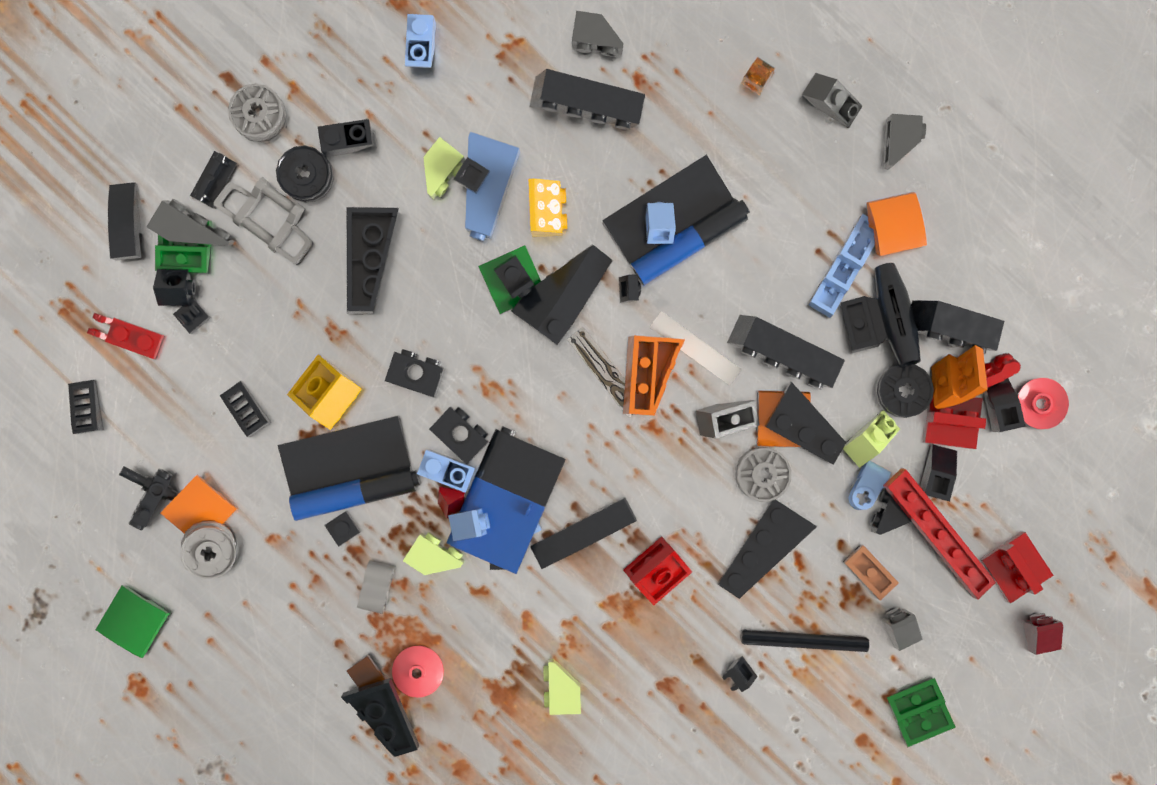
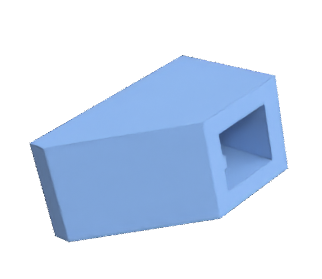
M407 14L405 67L431 68L436 32V21L433 15Z
M428 449L425 451L417 474L466 493L475 468Z
M482 508L448 515L453 541L486 535V529L490 528L488 514L483 513Z

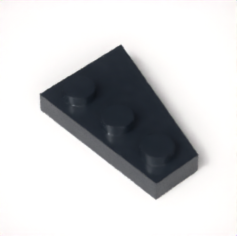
M790 381L765 427L834 465L846 441Z
M391 678L342 694L341 698L346 704L350 703L357 711L356 715L362 722L366 721L373 729L376 738L393 757L418 750V740Z

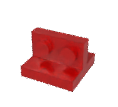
M933 395V399L927 408L923 443L977 449L979 429H985L987 419L980 418L983 398L974 397L954 406L937 409L934 407Z
M1021 532L980 559L1010 604L1026 593L1036 595L1043 590L1041 584L1054 576L1026 532Z
M662 536L623 569L632 583L653 606L692 573L691 569Z

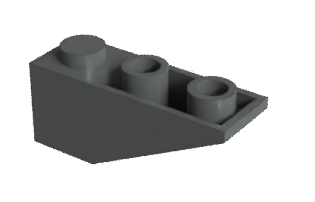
M175 199L171 201L162 200L147 225L148 229L168 241L224 246L233 245L235 242L229 238L230 233L220 227L214 229L207 225L208 220L197 213L191 215L185 211L186 206Z

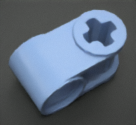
M872 461L865 463L849 493L848 501L850 505L857 510L871 508L884 488L883 485L888 481L891 472ZM865 493L864 498L867 499V502L858 504L859 498L856 497L857 494Z

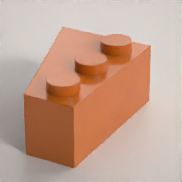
M636 335L628 337L623 414L655 415L667 386L666 383L676 364V358L685 339Z

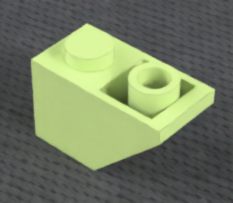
M441 137L436 140L423 157L427 193L433 200L436 196L442 197L449 188L447 183L453 175L456 176L465 161L464 156Z
M883 410L860 429L845 444L843 450L860 468L880 454L900 428Z
M429 532L427 535L421 533L403 560V562L423 575L460 568L465 561L461 559L462 553L452 547H449L447 550L439 544L441 540Z
M549 659L548 666H543L544 682L549 681V692H544V708L549 707V715L581 714L580 683L555 659Z

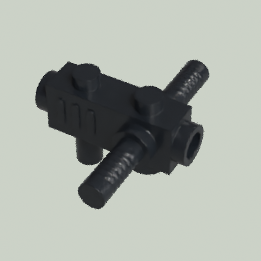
M123 466L119 473V476L142 486L141 489L145 491L129 521V525L136 529L143 530L146 527L161 499L172 501L179 494L172 490V486L169 485L173 475L159 468L153 477L149 475L145 477Z

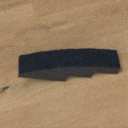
M623 498L531 545L530 548L541 569L621 530L636 522L637 519L626 498Z

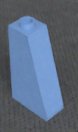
M470 132L468 137V157L490 170V173L477 194L469 189L466 191L465 229L470 232V237L484 241L485 237L492 238L520 154V149Z

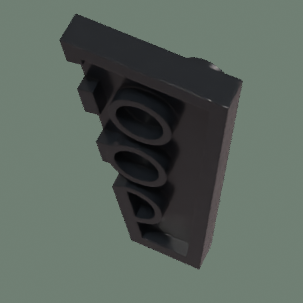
M772 500L717 584L740 599L817 526L778 500Z

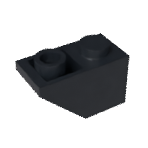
M369 119L318 126L321 152L325 157L351 154L373 146Z
M1008 378L988 387V390L983 392L992 432H1004L1026 427L1020 400Z
M931 444L920 487L927 496L950 502L957 477V451Z
M884 489L880 497V502H882L880 511L874 513L870 523L873 526L871 532L879 535L912 522L888 491Z

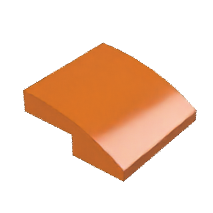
M915 192L867 202L869 227L874 229L875 251L877 255L883 256L927 245L923 216Z
M976 345L957 358L948 354L931 366L934 407L937 409L963 403L988 390L983 349Z
M758 391L757 413L759 426H757V446L801 447L765 427L784 391ZM801 392L811 403V393Z
M197 474L163 509L161 514L185 534L191 526L202 521H215L223 524L237 508Z

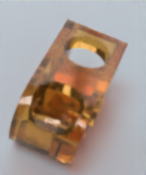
M757 57L741 83L761 95L773 77L775 68Z

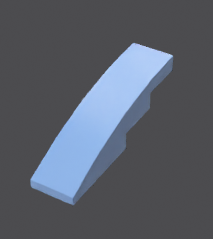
M861 215L808 304L829 318L834 315L842 298L849 290L875 245L874 229L869 227L868 216Z

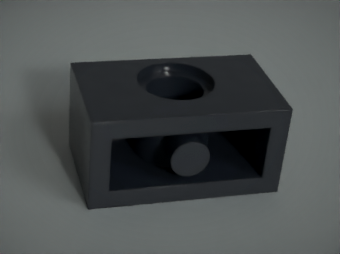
M402 349L401 354L394 352L385 381L436 398L445 372V368L440 367L441 362L426 357L425 362L415 359L416 353ZM415 365H419L423 370L421 378L413 380L409 374L410 369Z
M450 406L429 430L465 464H469L489 443L486 439L488 433L478 424L473 427L467 421L469 416L459 406L456 409ZM459 426L465 427L468 431V437L464 441H458L454 436V431Z

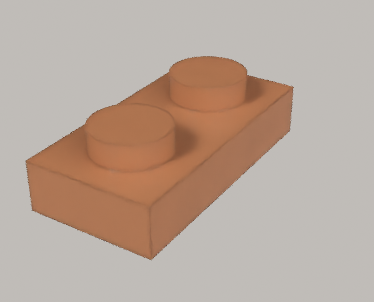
M861 545L844 561V564L880 601L899 584L864 545Z

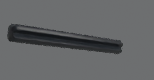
M743 630L741 633V643L744 645L868 652L870 647L869 639L866 637Z

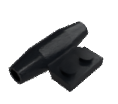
M885 263L875 268L877 299L863 296L840 302L852 351L856 353L879 347L880 344L888 339L901 367L915 365L921 361L918 328L909 294L895 263Z

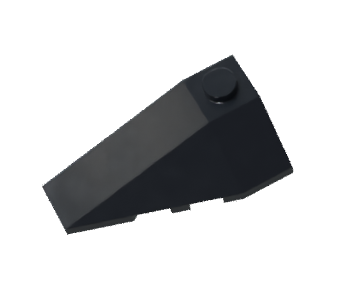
M593 244L570 259L564 266L546 276L537 285L532 286V290L520 298L511 312L550 342L558 345L575 322L613 260Z

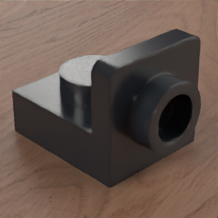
M516 255L494 268V271L508 290L512 299L516 296L522 298L532 290L530 287L534 283Z

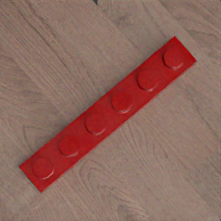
M901 468L883 485L884 488L971 596L979 600L996 581L906 469Z

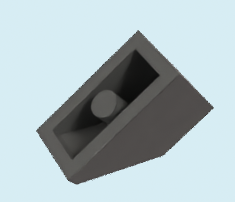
M891 114L887 118L884 169L893 167L921 142V139L925 138L926 123H923V116Z
M755 400L716 404L696 410L701 436L716 439L759 426Z

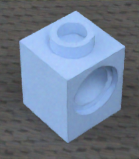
M647 203L645 216L647 244H673L676 229L673 203Z

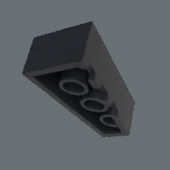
M545 69L535 77L529 107L563 113L576 118L583 117L599 124L612 123L615 124L616 128L630 130V128L640 123L645 94Z
M346 207L347 314H373L399 208Z
M739 315L727 343L742 349L741 352L753 358L758 356L764 359L763 363L778 369L780 366L786 369V374L794 378L800 379L804 377L808 379L809 385L822 390L823 386L833 388L845 362L844 359L756 316Z

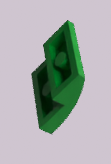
M208 221L207 225L211 226V221ZM158 235V245H155V271L157 269H188L189 272L208 273L211 244L168 241Z
M525 245L478 266L499 314L512 310L520 298L516 296L512 299L508 290L494 271V268L516 255L532 279L533 286L541 282Z
M121 585L95 630L139 658H143L169 613L152 600L144 599L128 586Z
M935 678L887 697L907 748L956 728Z

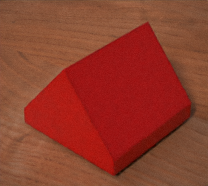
M439 487L438 505L448 519V515L460 511L464 502L465 492Z

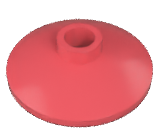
M1033 379L1027 382L1018 393L1024 421L1033 428H1053L1063 421L1068 412L1069 400L1067 393L1058 382L1052 379ZM1038 399L1044 402V406L1041 409L1036 406Z
M425 646L406 648L396 657L392 667V677L397 688L402 693L416 698L432 694L441 684L444 674L440 657L432 649ZM413 669H420L422 675L414 677L412 674Z

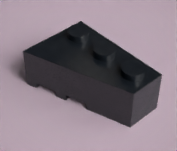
M912 300L911 305L918 334L926 335V338L936 341L946 340L949 341V345L964 348V345L971 348L976 345L983 349L984 354H986L987 350H998L1004 320L941 301Z

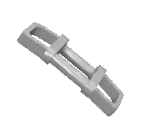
M263 177L256 183L252 193L229 182L214 201V206L232 218L233 223L239 227L243 226L268 244V248L271 251H277L294 264H298L312 246L311 239L296 226L304 211V207L299 203L294 204L272 188ZM231 190H237L249 197L236 215L222 205V202ZM264 195L289 212L285 223L275 236L248 218ZM292 230L305 241L304 246L295 257L290 256L280 248Z

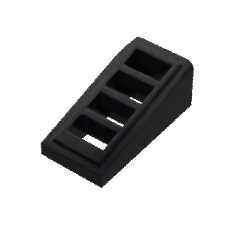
M95 380L69 383L72 433L83 434L103 430ZM89 388V393L77 395L76 390ZM90 398V403L78 404V400ZM90 408L91 413L80 415L79 410ZM91 419V424L82 425L81 420Z
M239 381L220 395L246 437L253 436L271 423L242 381ZM241 390L243 395L231 402L229 398ZM246 399L248 403L237 410L235 406ZM252 407L253 412L243 418L241 414ZM257 415L259 420L248 426L247 422Z

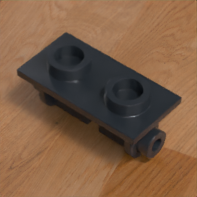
M214 151L190 196L213 208L215 199L224 189L237 163L225 155Z

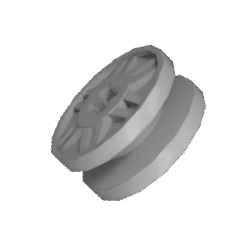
M257 83L245 85L237 90L230 99L228 107L229 119L234 128L248 140L257 142L270 140L278 135L284 127L286 119L285 106L276 92L266 85ZM259 108V109H260V111H259V115H260V116L255 117V116H254V115L256 114L255 109Z
M756 447L748 450L739 458L735 468V479L739 489L746 496L759 502H770L780 498L787 491L791 482V467L788 460L780 452L768 447ZM763 467H765V471L769 473V476L764 478V481H761V477L757 476L758 470L762 471Z
M202 521L191 526L181 540L180 559L184 568L192 576L200 579H215L223 576L231 569L236 559V543L233 534L225 525L215 521ZM206 547H212L210 553H204Z

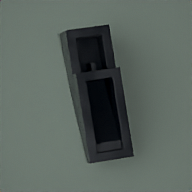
M136 183L109 185L108 238L110 259L117 261L141 258L139 239L141 224Z

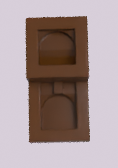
M369 655L346 670L358 688L388 679L385 674L381 673Z

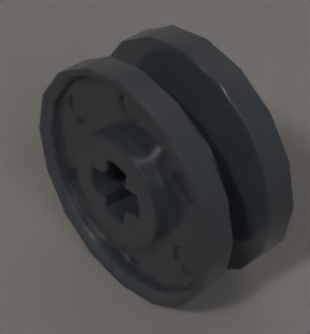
M306 145L295 146L287 150L278 160L276 168L277 182L281 189L293 199L305 203L314 202L324 197L330 190L334 179L333 168L329 160L316 148ZM301 171H308L310 175L302 177L300 173Z
M900 364L890 367L881 375L876 389L878 402L885 412L894 417L901 418L916 416L926 410L933 399L934 392L931 377L923 368L917 365L901 367ZM908 385L907 389L910 390V394L904 397L901 396L903 392H899V387Z

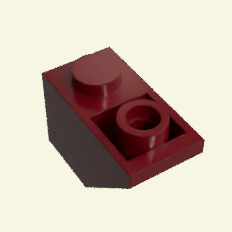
M1045 613L1031 615L1030 620L1022 621L1029 652L1038 655L1062 650V621L1054 619L1053 616H1046Z

